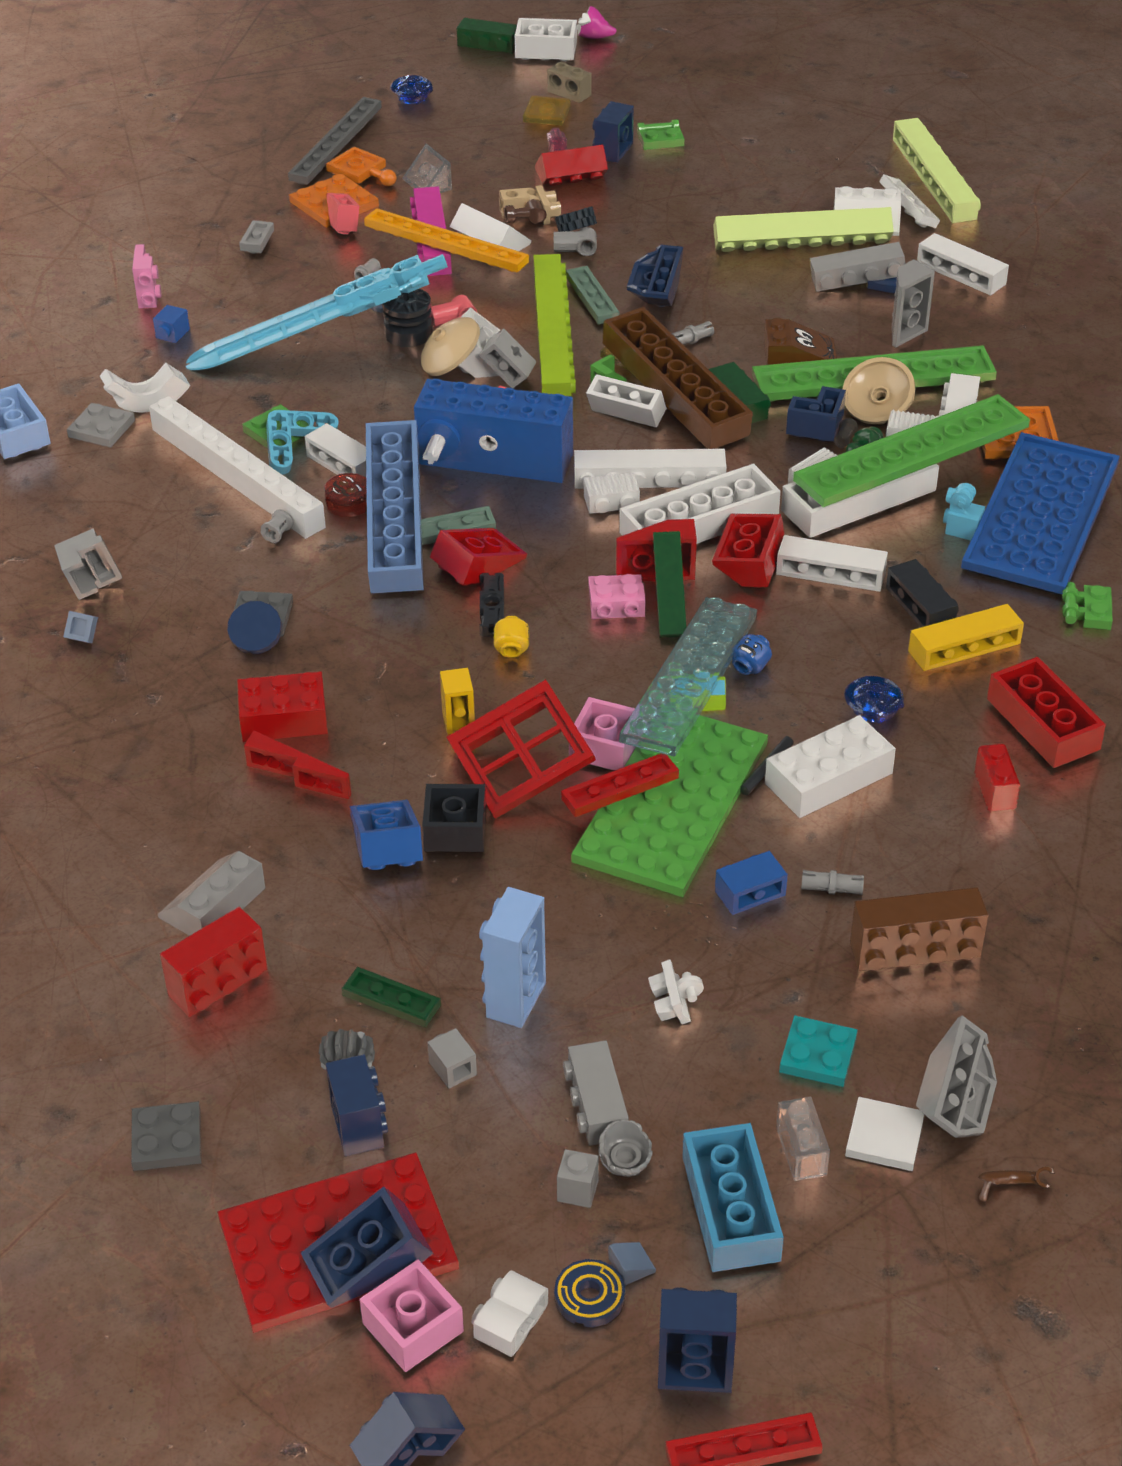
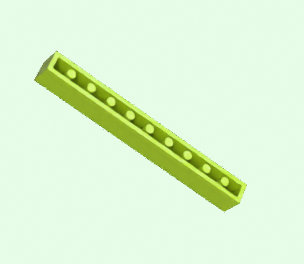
M560 254L533 255L542 393L562 394L571 397V393H576V382L573 365L566 265L561 263Z

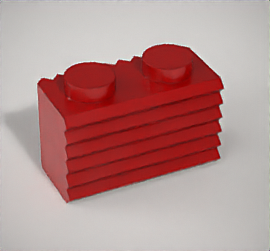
M1006 745L980 746L977 752L974 773L982 790L983 798H985L984 802L988 806L987 810L1002 811L1017 808L1016 804L1018 803L1019 787L1021 785Z

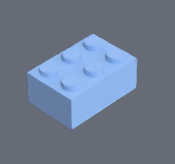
M18 383L0 389V454L4 459L16 457L19 454L37 450L51 444L46 419L22 386Z

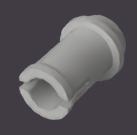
M371 258L364 265L357 266L354 272L355 279L380 270V262L375 258Z

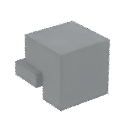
M94 528L54 545L61 569L78 600L98 592L99 588L122 579L121 572L101 535L97 536Z

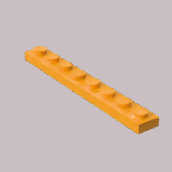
M376 208L364 218L365 226L376 231L390 233L396 237H403L416 243L429 245L432 248L448 251L451 254L465 256L471 260L487 263L490 266L507 269L510 272L518 273L529 263V254Z

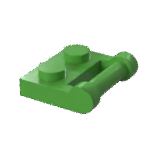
M678 119L666 123H637V133L643 150L684 146V136L679 127Z

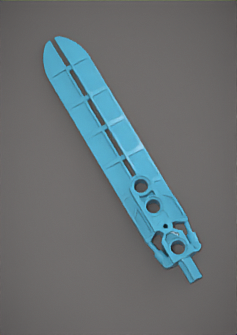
M443 254L421 262L418 255L400 261L391 269L383 268L341 285L331 295L212 342L193 353L186 362L190 364L185 367L189 370L212 368L339 316H352L397 298L401 293H409L429 285L427 275L447 268V262Z

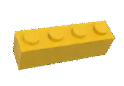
M1008 604L911 630L908 651L922 670L927 671L1021 644L1024 622Z

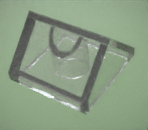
M426 143L402 179L413 188L439 186L440 193L452 190L451 162Z

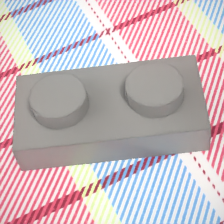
M252 220L239 243L240 251L262 253L274 232V223Z

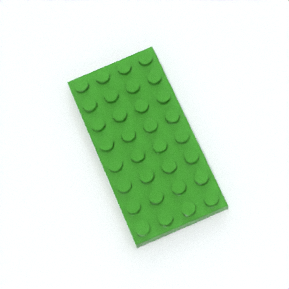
M662 704L624 767L665 752L679 769V778L599 808L573 850L571 862L684 897L740 795L741 785L750 776L768 743V735Z

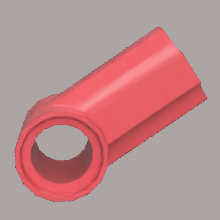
M458 295L452 302L431 306L433 327H438L450 320L459 318L470 307L476 312L477 310L467 296Z

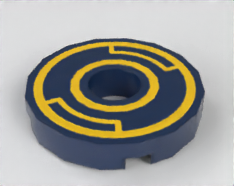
M584 1259L571 1263L561 1271L555 1281L554 1300L558 1311L567 1321L573 1324L575 1322L582 1323L584 1327H597L609 1323L619 1315L625 1301V1284L621 1274L612 1265L601 1260ZM593 1288L599 1292V1295L589 1299L583 1297L580 1293L584 1289Z

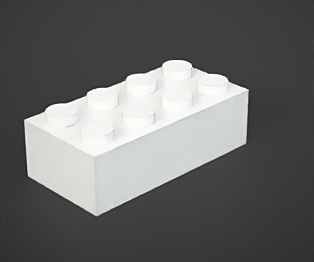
M859 715L767 758L765 784L801 818L893 774L896 748Z

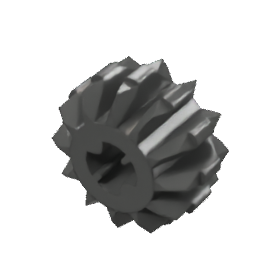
M339 1029L338 1032L329 1031L326 1036L322 1037L321 1044L319 1045L321 1068L325 1070V1063L363 1054L366 1056L368 1067H372L374 1062L373 1038L365 1036V1033L362 1031L354 1032L352 1029L349 1031Z

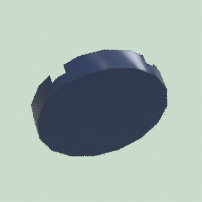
M250 601L240 605L232 612L228 620L227 631L232 643L240 651L261 654L270 650L278 643L282 621L278 612L270 604L262 601Z

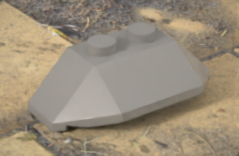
M964 1016L957 1018L931 1053L916 1102V1106L930 1120L955 1138L977 1136L984 1133L997 1084L992 1056L987 1047V1044H989L987 1033Z

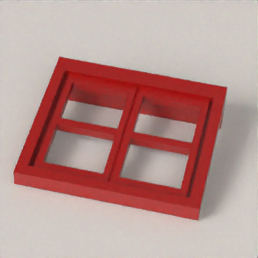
M546 679L446 737L473 783L485 784L486 805L495 819L596 761L590 747ZM547 708L557 725L524 744L514 726ZM505 732L515 750L481 768L472 751ZM562 732L575 753L541 772L529 750ZM520 756L532 778L499 797L486 775Z

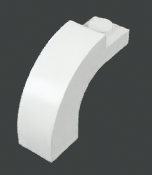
M167 363L152 378L140 383L127 382L107 369L100 375L105 384L103 386L104 389L114 397L118 406L122 409L138 413L150 412V405L168 396L175 401L178 400L191 386L182 372Z

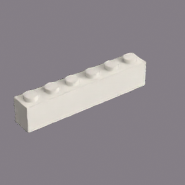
M725 449L574 450L575 489H584L585 477L590 478L592 476L594 478L601 475L604 477L605 475H615L616 473L619 475L625 472L628 474L630 472L634 473L639 488H682L726 473Z

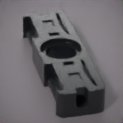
M489 573L480 574V586H482L480 591V636L494 637L496 623L504 618V574L494 573V575H489ZM488 603H497L498 605H496V606H487L486 604H488Z

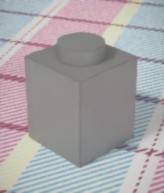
M456 1028L445 1034H439L427 1042L429 1063L448 1089L477 1075L476 1054Z
M565 1149L557 1174L558 1202L591 1208L599 1180L598 1155Z

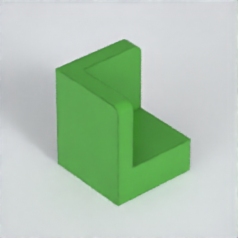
M611 354L590 365V385L596 374L627 382L626 378L615 372V357Z

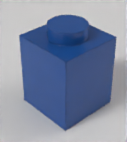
M166 305L153 318L156 339L177 343L190 330L187 309Z

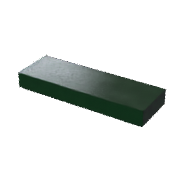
M360 967L354 970L341 988L342 996L425 1028L441 1006V999L439 997Z

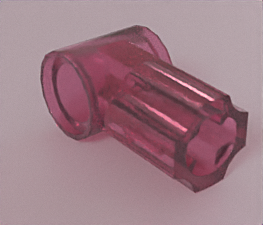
M552 128L547 133L549 152L567 150V138H565L564 132L559 128Z

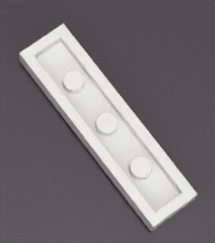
M883 174L879 182L885 189L901 190V206L905 208V212L916 219L915 223L924 228L927 226L936 228L940 220L900 179Z

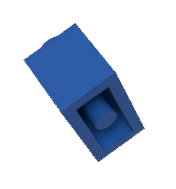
M769 850L716 870L715 892L730 913L735 915L785 896L788 874Z

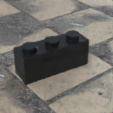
M917 559L888 567L886 589L920 627L957 618L959 607L956 600L949 596L942 585L929 574V571Z

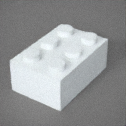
M518 19L515 32V58H521L522 60L532 58L543 61L550 59H559L560 61L574 60L577 44V20Z

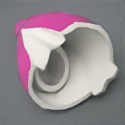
M589 6L587 12L582 14V18H579L577 25L578 36L589 39L612 36L617 31L593 6Z

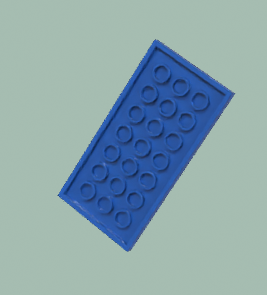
M1021 432L962 559L961 568L1062 594V591L1067 587L1119 464L1120 456Z

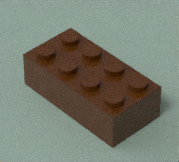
M978 887L855 901L850 945L858 971L900 966L907 967L981 957L988 913Z

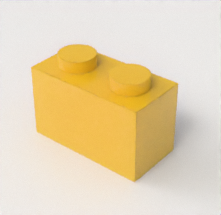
M468 668L440 671L442 713L447 736L475 721L474 694Z

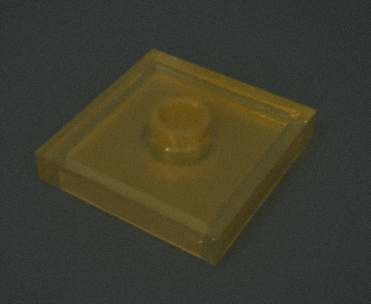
M531 96L523 114V122L563 126L571 107V99Z

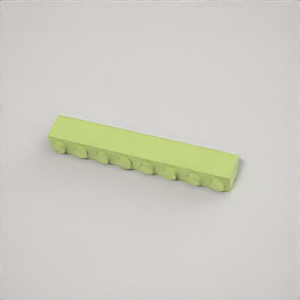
M919 118L895 121L893 141L951 222L958 223L977 220L978 211L981 209L980 199L977 198L972 188L965 182L964 177L959 174L948 156L942 151L941 146L937 144L934 137L928 132L926 126L922 124Z
M891 207L716 216L713 224L715 249L722 250L723 252H731L735 249L752 251L763 247L772 250L781 246L798 248L800 245H809L810 247H819L822 244L840 246L844 243L861 245L873 241L881 244L890 241L894 233Z

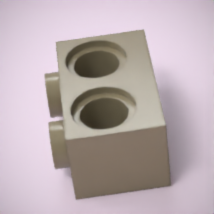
M558 62L547 69L548 92L581 103L592 95V75L582 68L567 65L565 62Z

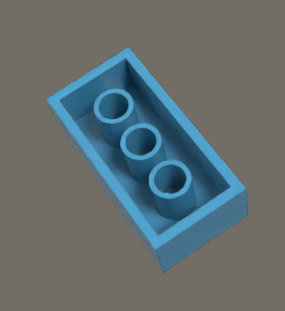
M751 1123L683 1133L682 1158L712 1272L781 1262L784 1237Z

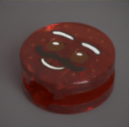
M343 473L333 476L326 482L324 486L325 504L328 511L340 517H354L367 511L366 477L356 473Z

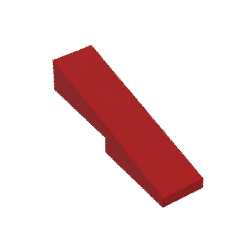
M254 730L246 741L244 749L247 766L294 777L295 787L345 799L350 798L349 773Z

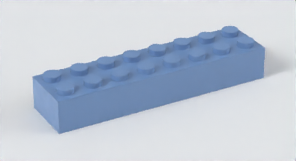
M416 420L366 423L367 551L370 592L386 593L424 590Z

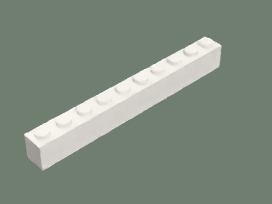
M168 396L149 406L153 431L270 514H273L276 510L287 512L293 519L291 529L306 539L326 528L324 506L321 501Z

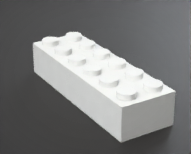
M751 464L620 508L619 533L623 536L665 520L694 519L698 544L721 536L730 514H779L780 490L755 464Z
M933 464L826 507H822L797 483L792 482L783 486L781 511L811 538L936 491L939 465Z

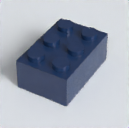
M680 1287L661 1289L658 1389L732 1393L737 1293L725 1292L723 1290L694 1291Z

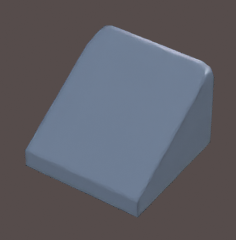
M640 1242L614 1243L608 1246V1259L612 1266L621 1274L625 1285L656 1272L655 1266Z

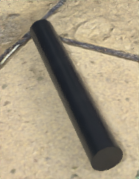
M785 736L741 785L740 792L743 795H749L765 777L767 758L790 748L794 744L791 737Z

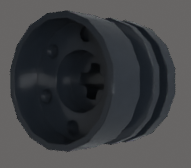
M417 289L409 293H401L397 298L382 304L383 316L385 318L384 335L388 342L399 347H415L427 342L433 333L431 297L427 292Z

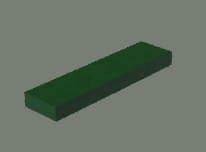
M680 531L653 532L659 638L686 637L687 626Z

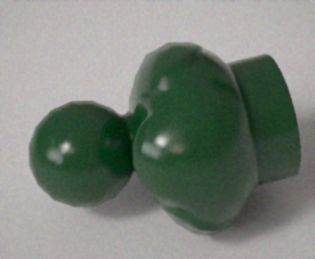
M877 427L862 428L855 433L852 443L846 446L845 451L848 452L882 439L883 434Z

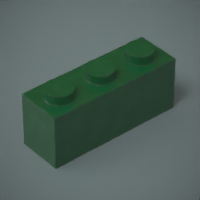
M463 18L456 28L457 46L513 53L515 50L517 25Z
M735 362L709 369L753 412L751 424L768 419L771 406L768 395L764 394L757 384Z

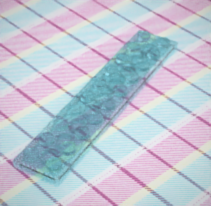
M706 597L620 732L619 742L675 757L719 683L720 677L723 676L733 659L737 643L743 636L747 635L756 620L757 609L750 608L745 604L726 602L717 597Z

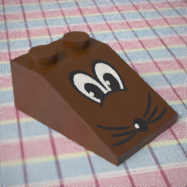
M765 319L764 350L766 365L837 359L834 338L790 319Z

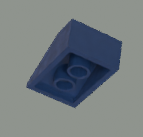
M384 1186L301 1252L327 1305L331 1308L372 1291L419 1259L422 1263L433 1254L405 1203Z

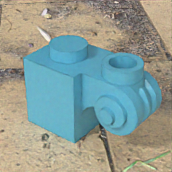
M961 483L956 488L949 487L946 502L950 503V508L945 510L943 523H946L945 534L972 540L984 514L985 506L972 503L976 495V489L969 483Z

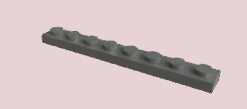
M362 97L288 172L289 181L308 185L326 166V163L331 161L382 108L381 100Z

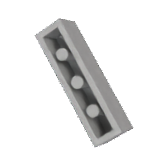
M899 242L810 258L811 277L816 292L867 283L868 281L897 277L898 267L905 264V256Z

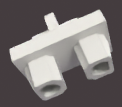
M671 960L661 963L663 972L648 978L655 997L669 993V996L654 1002L656 1012L661 1021L678 1017L681 1024L691 1022L685 998L689 1002L697 1000V996L704 989L702 979L691 975L690 972L683 973L680 979L679 975L674 973Z

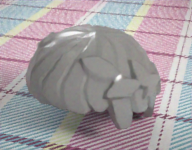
M620 1119L612 1121L599 1138L598 1153L601 1162L609 1172L615 1175L630 1177L640 1174L650 1162L653 1151L651 1150V1140L642 1131L641 1125L633 1120Z

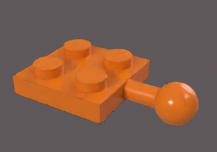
M352 147L326 163L328 172L335 175L343 174L358 184L373 176L380 179L384 186L389 187L394 185L397 179L393 170L386 169L381 171V169L386 167V159L356 147Z

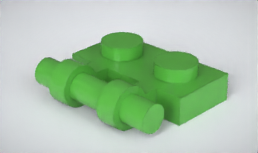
M1068 582L1067 587L1062 591V599L1065 602L1062 609L1066 623L1074 624L1076 620H1083V628L1111 630L1113 622L1111 587L1084 585L1082 592L1077 590L1074 582Z

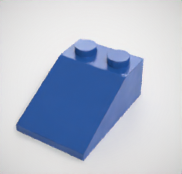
M408 799L350 806L359 858L363 868L368 867L371 870H379L390 864L411 866L415 864V861H423L421 827Z

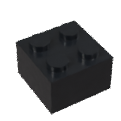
M426 784L422 822L424 851L484 852L486 824L485 784Z

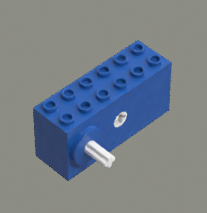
M427 379L414 405L420 465L563 483L573 456V397L562 394L515 390L513 388L491 387L489 385L467 384L465 382L443 381L441 379Z

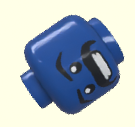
M747 634L743 636L731 652L734 668L744 675L760 673L772 657L769 641L762 635Z

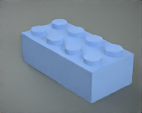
M507 887L502 898L496 899L489 921L485 920L482 923L479 932V939L483 942L480 960L484 962L481 981L485 983L482 1002L486 1004V1018L522 1028L546 984L544 897Z

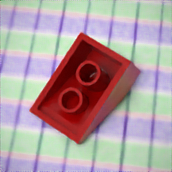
M694 519L665 520L617 537L616 575L641 574L642 582L656 581L653 532L680 531L683 580H695L697 536Z
M495 528L440 530L430 558L438 564L440 569L455 577L457 583L466 586L480 583V574L489 573V575L500 573L527 557L525 551Z

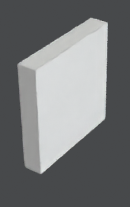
M858 1097L845 1156L913 1171L924 1113L914 1108Z

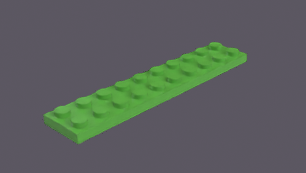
M984 345L752 366L754 382L764 394L768 395L770 402L792 399L793 396L803 398L818 397L822 386L843 389L845 379L857 365L877 357L893 358L906 365L913 375L915 388L925 386L937 387L944 385L945 382L950 383L951 373L979 376L980 382L996 380L997 372Z
M997 394L794 472L793 481L822 507H826L1029 427L1030 419Z

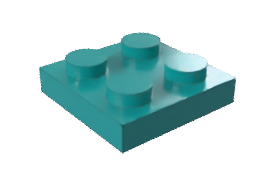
M794 1015L780 1062L779 1073L844 1087L858 1029Z

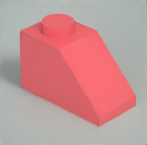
M327 193L330 225L340 234H350V231L357 232L360 206L349 194Z

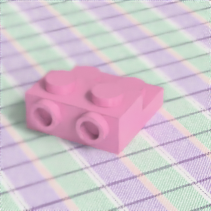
M144 244L135 245L132 271L138 308H157V300L161 298L160 284L156 285V279L159 277L158 266L153 265V258L150 256V253L145 252Z
M641 574L588 576L591 619L645 617V594Z

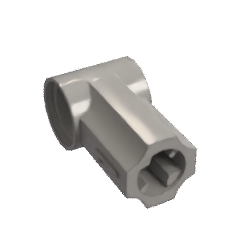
M584 227L579 231L554 232V252H579L583 256H590L597 249V234L590 227Z

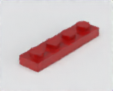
M663 752L561 790V799L573 816L578 817L679 778V769L668 755Z
M812 1412L665 1442V1450L670 1466H762L821 1454L823 1447Z

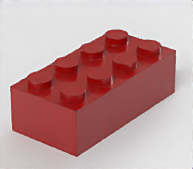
M1038 656L991 674L987 700L1053 768L1101 750L1106 724Z

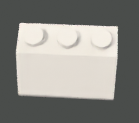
M849 186L835 187L834 210L891 207L894 229L892 236H899L901 190L893 188L873 189L865 187L861 189Z
M461 203L450 225L452 229L457 231L456 233L516 251L522 250L531 243L530 239L511 226Z
M470 307L461 317L474 319L480 327V335L472 352L458 367L464 373H470L475 378L499 376L479 354L487 341L497 334L500 329Z

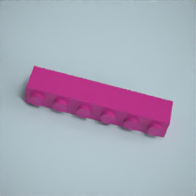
M439 186L413 188L414 197H410L412 219L446 229ZM416 243L417 254L421 262L442 254L447 262V268L427 276L452 274L450 252L432 248L422 243Z

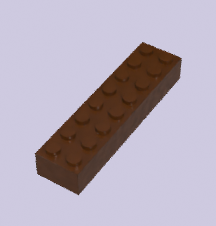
M645 307L604 320L602 344L645 387L662 391L666 408L707 449H716L750 435L753 412Z

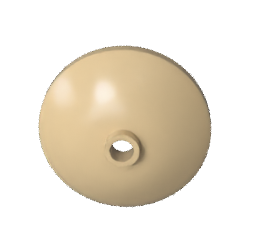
M459 317L439 326L430 335L422 351L421 366L423 370L431 376H439L448 373L460 365L477 344L480 335L478 323L470 317Z
M888 357L872 358L860 363L845 379L843 389L846 390L845 407L855 419L867 424L889 422L892 410L905 412L914 399L915 381L911 371L902 362ZM880 397H885L883 400H878Z

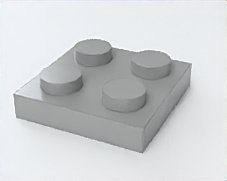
M91 403L67 428L68 437L111 448L134 423V413Z

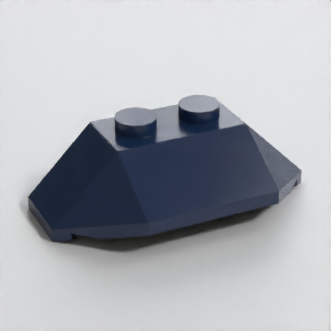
M660 245L655 251L637 260L634 263L627 284V291L648 304L660 307L672 306L679 284L683 247Z

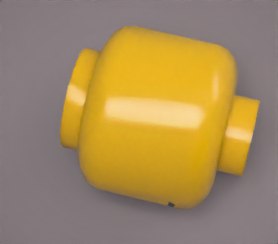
M507 616L496 623L494 627V647L499 653L508 658H515L528 649L529 627L524 620L516 616Z

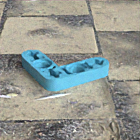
M274 410L270 412L266 424L269 466L282 475L288 473L291 470L293 461L291 436H305L325 425V423L337 429L338 418L328 412ZM276 420L279 421V423L281 424L280 430H276V429H277V422H276ZM299 420L306 421L309 424V426L300 427L297 425L296 422ZM282 439L286 444L278 446L273 440ZM279 455H282L283 464H280L278 461Z

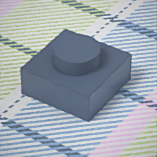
M69 611L63 637L93 643L98 617Z

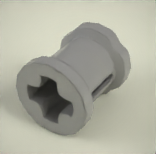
M276 510L271 516L272 519L261 526L260 532L262 536L271 543L279 542L283 532L288 531L293 526L292 517L283 510Z

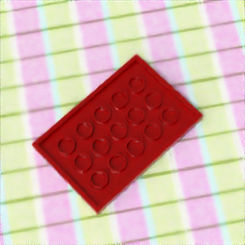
M417 1152L217 1211L253 1333L358 1301L367 1294L365 1293L333 1308L329 1307L301 1252L383 1186L405 1203L430 1246L433 1254L422 1262L430 1273L435 1277L459 1269L458 1258Z

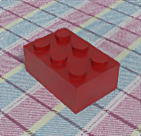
M322 671L237 679L239 721L243 742L248 740L253 730L272 739L328 734Z
M240 906L160 953L168 996L188 1017L205 1010L215 1001L227 994H231L238 987L253 978H257L264 971L268 970L262 928Z

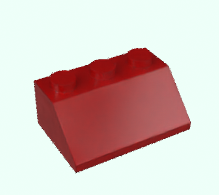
M602 144L542 153L535 164V170L543 184L556 186L562 184V181L570 180V183H577L582 181L583 178L590 177L591 180L600 179L607 172L608 166Z
M730 514L712 559L713 566L742 587H768L777 564L778 551L785 535L781 514Z

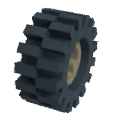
M593 206L555 217L558 232H569L597 224Z

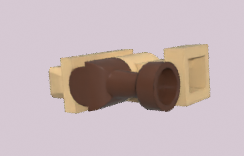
M542 185L536 186V189L499 190V209L506 223H513L516 218H529L534 224L543 222L544 225L550 224V218L561 215V204L559 201L557 202L555 191H544Z

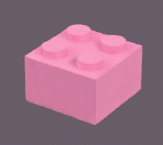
M588 697L574 724L596 758V761L590 763L591 765L611 770H618L626 765L642 737L643 710ZM569 744V756H570V755H572V754L575 753V752L573 751L572 747H571L570 744Z
M419 1259L360 1298L362 1323L404 1372H407L464 1332L462 1307Z

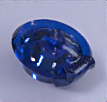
M418 75L399 77L390 85L391 90L397 94L399 101L406 104H419L433 91L432 82Z
M865 676L855 679L847 685L844 692L847 704L857 716L860 715L866 721L883 723L893 718L899 709L904 708V694L901 688L884 677Z

